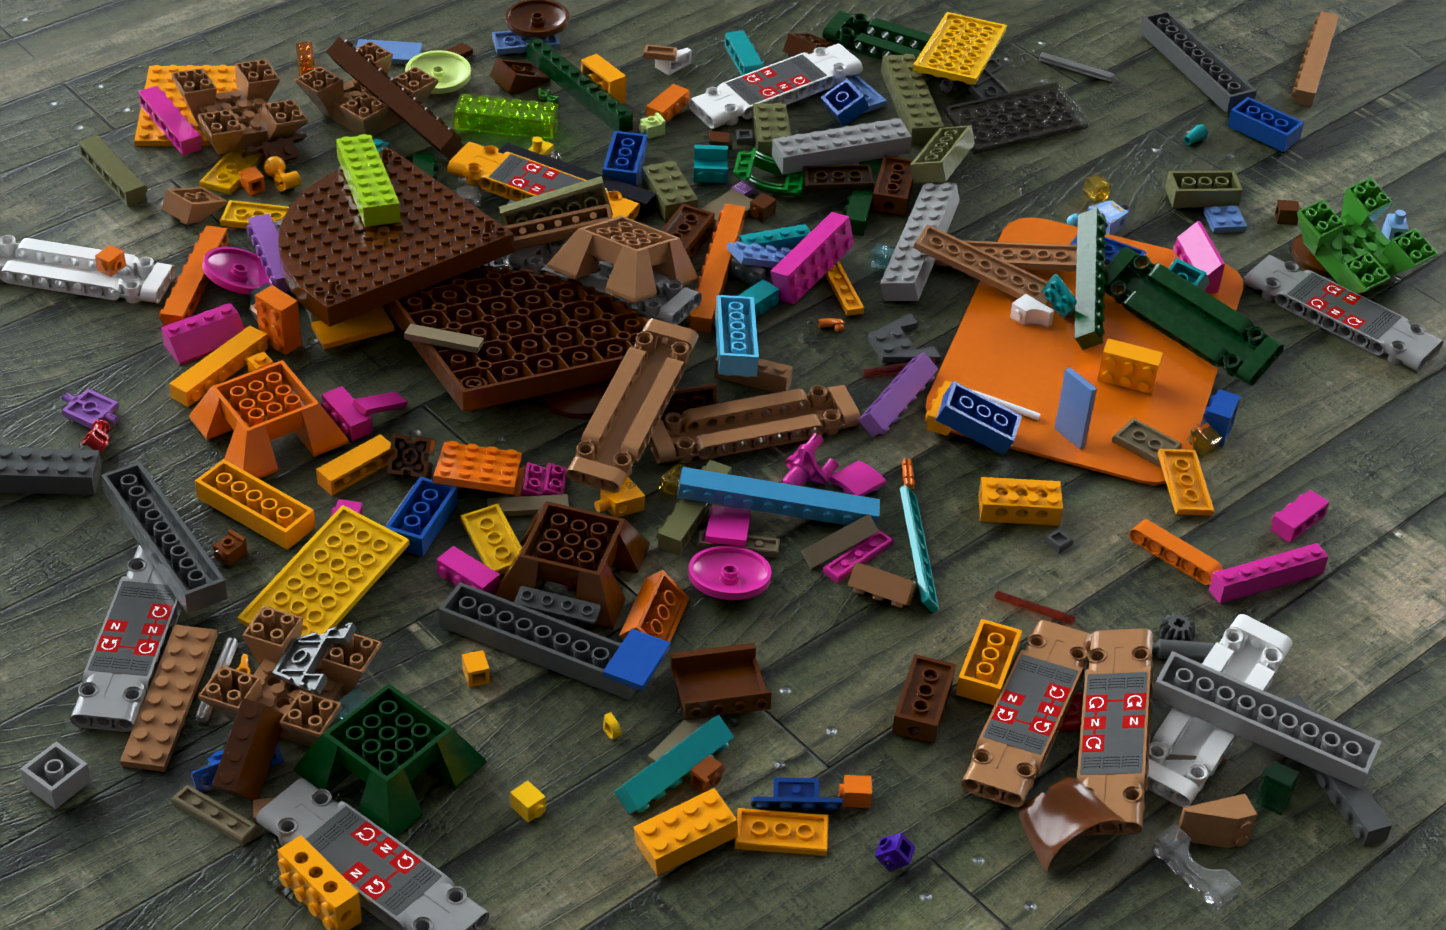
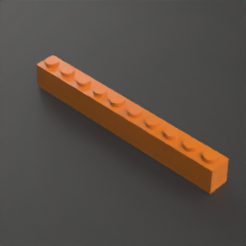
M725 204L724 209L719 212L720 221L716 222V232H713L712 235L713 243L709 244V254H706L705 257L706 265L702 266V276H699L698 279L699 288H695V291L702 294V300L700 305L687 316V322H690L689 328L692 330L707 333L712 331L717 295H723L731 261L734 258L726 248L728 242L736 243V241H739V236L745 222V206Z

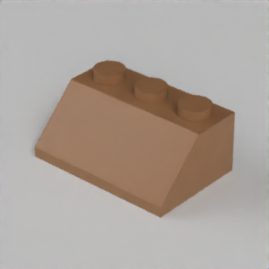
M855 562L848 582V586L853 587V592L864 595L865 591L872 593L871 598L883 601L884 598L892 600L891 605L903 608V605L910 606L919 589L918 582L859 562Z

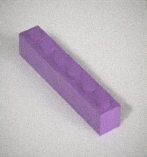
M270 214L248 218L247 233L248 236H251L257 256H260L262 267L265 266V273L269 277L270 284L283 292H289L290 287L286 285L281 271L278 249L279 233Z
M925 352L913 358L858 419L872 437L878 434H885L890 429L889 425H892L899 419L898 415L908 409L907 404L912 403L917 398L916 394H919L926 388L925 384H928L935 378L934 374L938 368Z

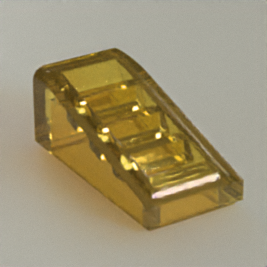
M678 463L659 479V489L677 496L682 467L687 466Z

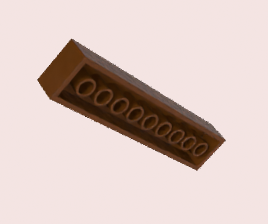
M338 37L326 50V53L340 68L379 101L388 105L394 114L449 161L464 147L460 142L462 139L451 127H447L438 116L433 115L430 109L424 107L417 98H413L405 88H401L392 77L387 76L385 71L378 68L371 59H367L359 49H355L347 39L343 41Z

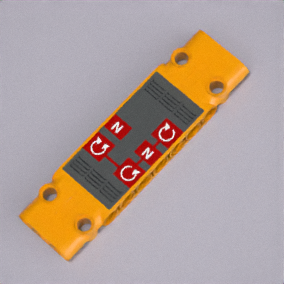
M468 142L449 161L447 172L461 178L466 176L467 184L472 186L479 185L485 191L513 201H520L586 181L585 179L511 152L500 153L495 146L484 147L473 142ZM606 189L613 213L612 218L624 216L634 220L640 211V204L623 198L622 194L618 191L608 192Z

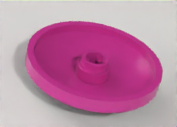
M218 247L211 249L204 256L202 263L204 273L212 282L224 289L240 294L256 295L271 286L269 277L265 273V266L262 267L260 256L253 252L235 247Z
M716 546L704 549L693 556L689 563L688 577L692 585L706 595L725 600H742L752 598L764 592L770 585L772 571L768 561L754 551L736 546Z

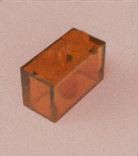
M312 42L296 43L299 77L315 69Z

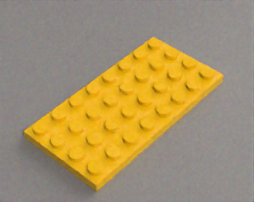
M946 12L915 61L913 71H917L920 74H931L934 77L948 78L951 81H961L968 85H975L1005 34L1007 25Z
M342 505L237 617L238 622L248 627L264 605L303 617L301 636L315 632L318 635L324 634L329 628L336 627L402 554L410 545L409 539Z

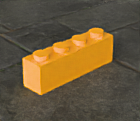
M380 434L316 469L317 484L333 496L386 467L389 457L394 458L395 451L390 449L391 442Z

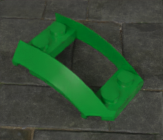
M753 148L751 152H745V150L738 152L733 171L735 177L766 193L779 196L803 197L804 178L802 171L782 175L775 160L772 157L761 154L756 148ZM756 166L772 174L787 176L785 185L765 182L751 176L753 167Z

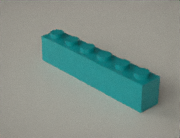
M718 715L683 739L615 790L614 793L629 814L635 811L641 813L650 807L648 802L653 798L657 801L666 794V788L670 786L672 789L680 784L683 775L690 776V770L708 755L714 758L712 753L716 750L720 753L729 746L728 741L734 736Z

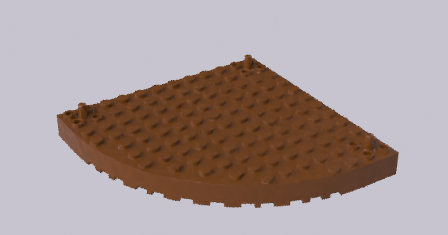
M383 147L379 155L400 203L401 222L364 227L343 170L339 166L338 170L326 175L309 188L304 189L303 193L289 207L279 229L278 249L282 276L285 278L286 285L290 287L291 293L296 295L297 300L308 311L331 327L514 253V233L394 150Z
M481 265L480 268H474L383 305L404 333L410 324L484 338V344L478 353L410 340L462 412L470 411L472 413L476 412L479 408H487L497 404H506L511 401L524 400L534 396L561 392L566 389L611 381L630 347L634 348L637 334L642 332L648 321L646 317L639 316V312L636 309L628 308L627 303L623 301L619 303L614 300V296L608 293H598L593 286L586 288L581 286V282L573 279H568V281L558 279V275L545 273L544 275L534 274V270L520 268L519 271L509 270V267L505 266L503 270L493 269V266Z

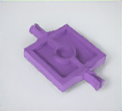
M87 389L78 396H72L68 393L62 396V400L69 402L62 409L63 416L92 429V424L96 420H107L113 424L119 421V417L113 415L119 409L118 402L95 391Z

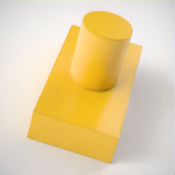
M534 137L532 139V146L528 150L548 156L554 150V144L543 141L541 137Z

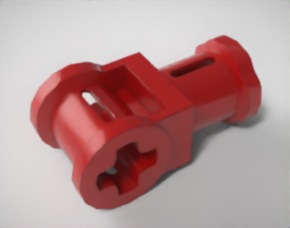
M105 420L94 421L92 429L87 433L81 444L83 446L87 445L93 450H99L101 454L109 443V435H107L110 431L109 423Z

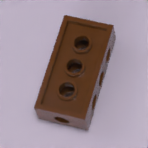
M884 155L873 192L872 211L906 215L914 185L910 167L912 159Z
M682 204L661 231L680 238L691 260L714 231L715 213Z
M914 654L894 715L892 733L935 744L954 682L956 664Z

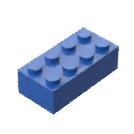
M1247 97L1231 109L1227 126L1250 138L1261 141L1263 144L1274 147L1278 151L1284 152L1301 138L1304 122Z
M614 131L602 169V175L637 187L647 153V134Z
M953 381L943 395L936 421L1004 455L1015 441L1022 416Z
M420 476L386 525V528L409 539L410 545L404 550L405 552L421 557L425 555L458 506L457 487L433 483V480Z

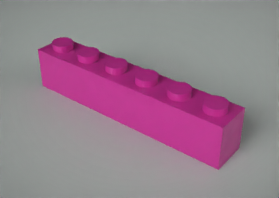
M158 86L138 91L141 107L182 156L202 150L201 142L203 140L201 134L196 132L194 126L180 113L179 108L173 105L172 100L166 97L164 91H161Z
M1318 543L1217 571L1213 573L1209 591L1219 603L1245 597L1323 574L1329 556Z

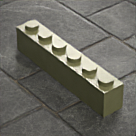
M96 135L79 141L82 158L127 207L147 200V187L145 183L141 182L136 174H133L129 166L123 163L122 159L115 154L113 149L107 146L104 140Z
M709 460L707 465L701 468V470L731 475L730 466ZM682 499L680 503L677 502L674 512L667 516L664 526L660 527L657 531L658 548L680 556L711 511V507L715 504Z

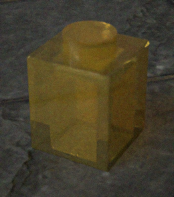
M1100 174L1085 178L1083 193L1096 203L1109 198L1111 184Z
M1206 422L1201 426L1199 424L1190 431L1191 436L1187 441L1203 457L1214 450L1223 438Z

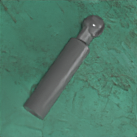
M1159 639L1152 646V654H1155L1158 660L1167 661L1173 651L1196 662L1203 663L1216 643Z

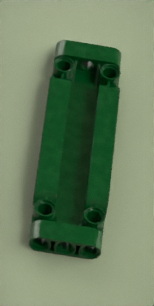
M839 11L824 27L822 34L824 39L837 42L845 49L852 47L855 52L882 60L883 56L914 54L917 60L932 36L931 34L878 18L867 21L865 14L857 13L853 15L844 11ZM955 81L958 84H965L961 81Z
M1128 247L1121 249L1105 267L1104 291L1114 298L1116 303L1122 304L1127 311L1214 367H1222L1228 375L1236 376L1250 386H1253L1284 350V344L1265 334L1261 327L1254 326L1253 322L1160 263L1155 265L1150 262L1147 256L1139 255Z

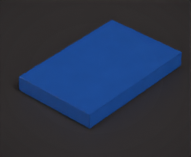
M631 629L603 670V677L643 691L671 648V642Z

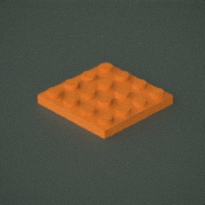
M444 441L433 475V483L513 494L522 453L513 449L500 450L492 446L486 448L479 447L476 444L465 445L459 444L456 441Z

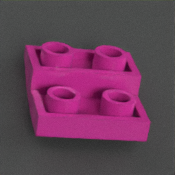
M857 461L830 476V483L843 488L845 494L863 497L887 484L886 479L880 473L861 461Z
M527 462L521 494L525 496L564 494L567 468L549 462L546 468Z

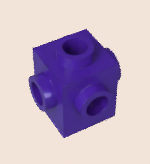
M900 832L882 838L878 843L875 857L888 871L910 865L916 847Z

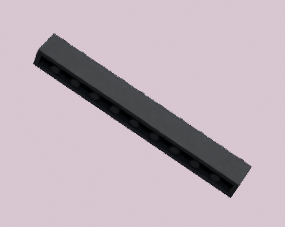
M506 143L498 151L503 154L511 152L585 180L601 176L608 192L618 191L622 194L623 198L640 204L639 216L646 218L656 208V193L509 143Z

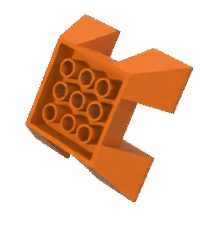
M283 360L212 386L189 415L191 421L206 440L234 430L224 460L258 479L278 472L270 441L296 431L297 437L314 457L349 443V439Z

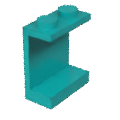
M694 145L693 182L727 183L728 146Z

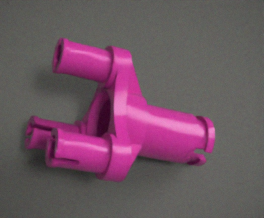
M814 433L806 444L800 445L796 452L787 458L785 464L790 471L780 483L803 486L805 482L826 485L830 481V476L839 467V464L830 458L821 469L816 462L815 451L824 441L821 435L817 436V433Z

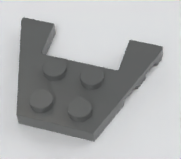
M994 57L990 58L976 84H971L968 89L989 112L1031 104L1035 100L1026 89L1013 95L994 76L1002 68V65Z
M911 313L868 334L867 340L882 362H906V360H912L923 352L933 360V363H938L941 359L934 346L916 350L904 333V331L917 329L918 323Z
M353 623L345 624L346 628L339 630L333 627L329 628L324 634L318 635L315 632L293 638L272 673L277 679L315 695H320L328 679L325 674H314L319 662L324 657L330 644H348L357 628Z

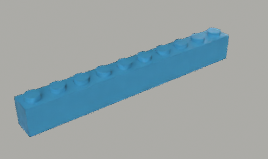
M682 467L677 498L846 526L867 514H870L876 526L879 520L880 499Z

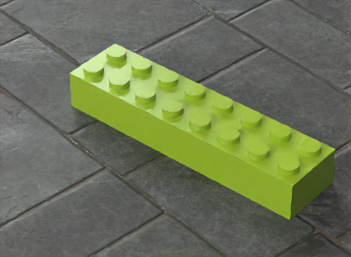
M361 134L356 137L345 136L336 139L337 158L364 227L401 222L399 200L372 136Z

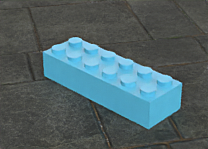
M717 295L715 326L718 374L757 377L759 352L754 297Z

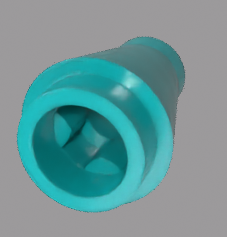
M1202 124L1196 125L1184 137V142L1187 145H1191L1206 139L1208 129Z

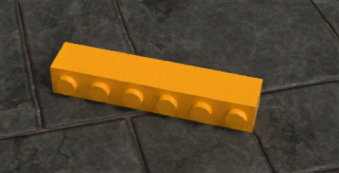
M248 326L170 382L171 398L187 407L191 406L202 398L212 386L224 382L247 365V358L263 351L265 352L268 349L267 334L252 326Z

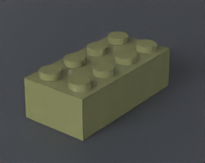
M753 104L752 123L756 150L761 154L772 157V139L791 136L786 104Z
M675 161L642 167V185L645 190L656 193V208L664 222H668L682 204L698 208V198Z
M1235 170L1168 171L1165 185L1172 208L1221 207L1230 205L1239 207L1243 192Z

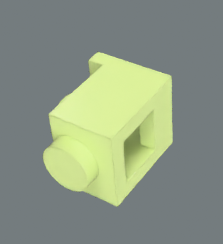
M658 112L655 113V116L640 119L639 131L641 134H647V139L665 135V120Z

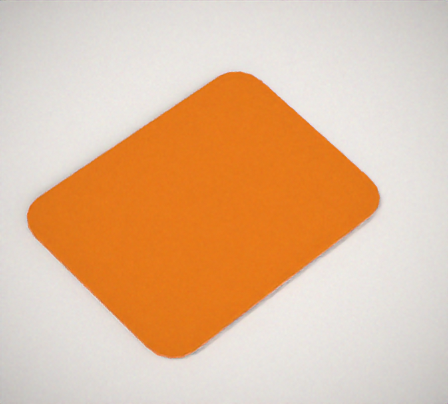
M1021 218L1010 222L1003 229L998 242L1070 245L1077 236L1078 227L1042 218ZM1110 234L1105 235V237L1146 251V256L1155 265L1160 263L1169 269L1174 260L1178 259L1172 249ZM1225 264L1219 292L1208 294L1237 311L1243 292V279L1235 269ZM1022 269L1049 282L1053 275L1057 274L1076 298V271ZM980 280L927 396L925 411H931L930 406L933 398L936 399L938 387H942L945 381H955L963 386H967L969 389L1041 414L1039 421L1021 415L1016 438L1010 449L1130 481L1148 484L1149 486L1166 484L1162 467L1160 468L1112 442V437L1130 420L1135 418L1182 443L1181 449L1193 450L1218 368L1127 311L1122 304L1116 303L1114 298L1106 293L1104 296L1105 309H1103L1105 322H1103L1105 331L1103 343L1083 350L1074 339L1075 312L1063 319L1048 300L1046 306L1054 310L1052 325L1048 328L1033 323L1022 325L1010 318L1012 303L1017 298ZM1108 338L1163 352L1157 382L1152 395L1097 380L1102 353ZM1068 368H1072L1097 388L1086 446L1081 450L1054 429L1064 373ZM951 429V431H950V432L953 433V434H957V435H961V436H963V437H967V436H965V435H963V434H961V433H959V432H957V431H955V430H953V429Z

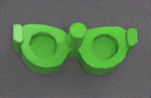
M538 88L539 99L547 100L550 104L559 101V96L550 95L549 89L545 92Z

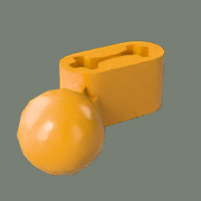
M271 156L265 161L264 170L267 175L274 178L276 189L281 192L301 186L299 173L297 171L285 173L286 165L284 160L278 156Z

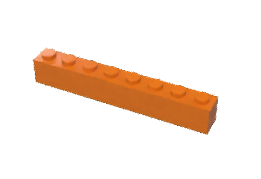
M206 226L204 231L200 233L199 240L195 243L192 254H189L187 264L183 266V272L178 276L175 287H172L170 297L166 299L165 307L160 311L159 318L162 320L163 327L192 317L210 281L202 268L204 256L211 249L227 247L229 243L227 228Z

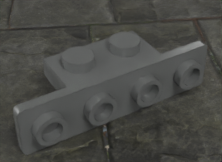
M735 257L732 259L729 275L752 286L763 279L773 285L772 277L765 274L764 269L753 265L741 264Z
M525 586L520 587L515 599L516 604L577 627L579 621L595 624L601 610V605Z

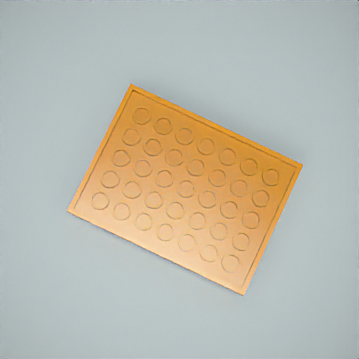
M149 66L145 89L158 86L161 91H164L166 97L172 100L175 107L179 108L180 113L194 126L196 132L201 134L203 140L201 146H212L190 113L171 77V73L204 68L217 88L216 93L237 90L235 66ZM141 107L134 139L135 146H174Z

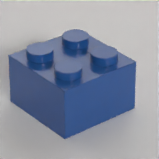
M848 78L821 96L826 109L842 127L869 109L863 94Z
M1218 389L1215 396H1211L1210 407H1206L1203 415L1206 421L1203 420L1200 427V432H1203L1201 440L1221 447L1224 446L1234 425L1241 396Z

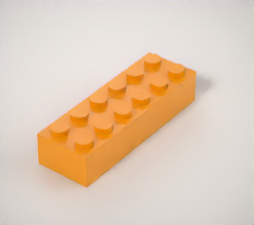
M224 459L195 480L197 498L286 550H289L316 528L313 509Z

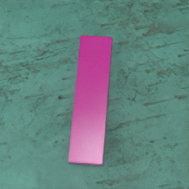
M879 530L876 534L861 541L823 567V573L836 583H839L852 573L855 562L868 563L891 547L894 540Z

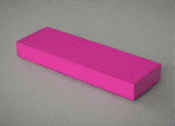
M390 392L354 399L352 405L365 416L405 408L408 401L398 393Z

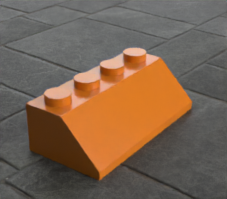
M663 570L645 578L619 636L624 640L630 630L635 629L671 642L690 597Z

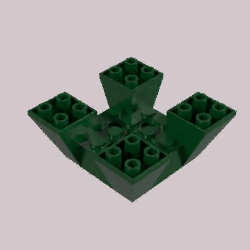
M388 683L324 732L293 769L294 772L319 790L325 789L328 791L332 790L352 773L366 783L358 812L396 838L423 816L410 784L413 779L428 769L456 789L487 764V760L453 728Z

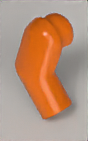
M818 319L819 328L835 327L834 329L837 332L844 330L845 323L842 319Z

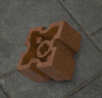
M392 434L390 449L395 451L394 458L389 457L387 473L407 477L408 472H411L412 477L420 478L421 476L431 479L433 464L428 462L429 455L434 456L436 440L416 436L415 441H412L413 437Z

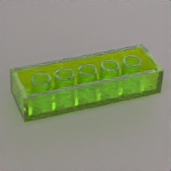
M460 94L454 110V129L553 139L559 121V104L536 102L534 100L525 101L503 97H487L485 95Z

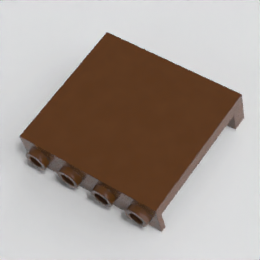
M754 643L670 653V672L685 720L771 709L772 692L771 690L767 691L756 661V646Z

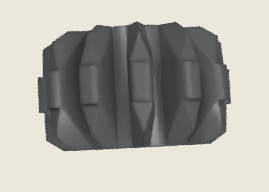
M1174 612L1171 616L1166 615L1159 628L1160 638L1167 640L1192 641L1196 634L1195 622L1190 621V617H1183V614L1176 615Z

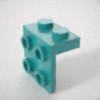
M1057 274L1053 275L1042 291L1045 298L1055 307V311L1064 319L1075 312L1077 300L1063 280Z

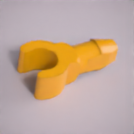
M243 654L241 663L236 670L251 674L248 655Z

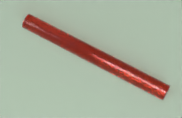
M909 362L863 369V376L902 371Z
M998 590L996 591V599L1071 624L1075 623L1076 616Z

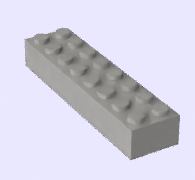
M893 118L886 121H876L874 123L772 139V157L783 175L801 172L803 166L843 165L883 158L884 155L910 154L912 136L900 118Z

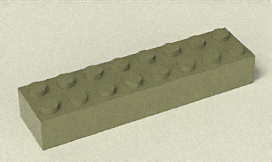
M914 54L883 56L881 74L897 114L912 136L911 145L927 144L939 128H944V125L923 75L913 71L916 58Z

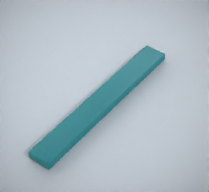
M904 485L900 488L921 601L932 613L939 611V605L917 496L908 486Z

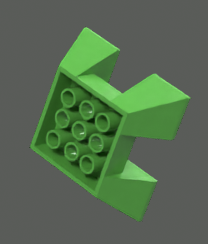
M1371 177L1345 190L1341 218L1334 213L1323 199L1297 212L1305 246L1339 285L1355 293L1366 292L1388 281L1391 278L1390 275L1414 268L1438 255L1437 251L1416 228L1392 239L1391 242L1373 222L1392 205L1393 201Z

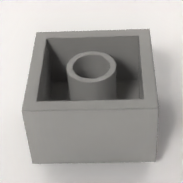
M58 742L52 744L20 768L24 786L54 809H57L91 782L87 763Z

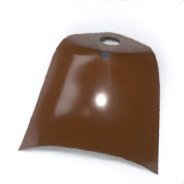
M1066 777L1024 803L1018 810L1024 831L1045 872H1047L1052 858L1059 849L1079 833L1102 822L1113 820L1127 822L1108 808L1085 785L1072 777ZM1050 789L1049 793H1047V794H1044V793H1043V792H1045L1046 790Z

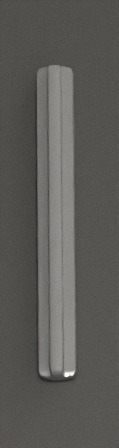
M1044 52L1039 57V61L1108 82L1114 80L1115 74Z
M229 637L226 639L212 676L220 665L230 666L238 646L236 638L232 639ZM201 701L196 713V720L206 723L213 708Z

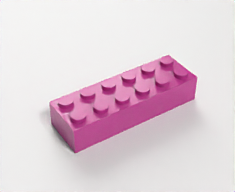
M831 212L770 271L773 285L779 288V301L794 305L854 246L849 216Z

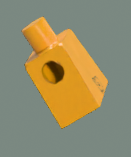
M627 477L618 493L600 489V500L595 501L594 506L598 513L608 510L613 517H622L645 510V495Z

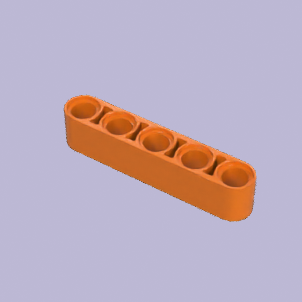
M1147 519L1142 520L1129 532L1130 539L1135 544L1204 585L1211 584L1214 572L1223 570L1222 565L1217 560Z

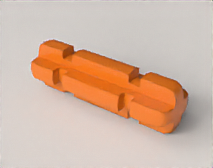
M905 458L902 460L903 484L908 486L910 490H913L915 485L913 461L910 458Z

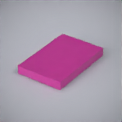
M712 506L705 542L746 547L751 510Z

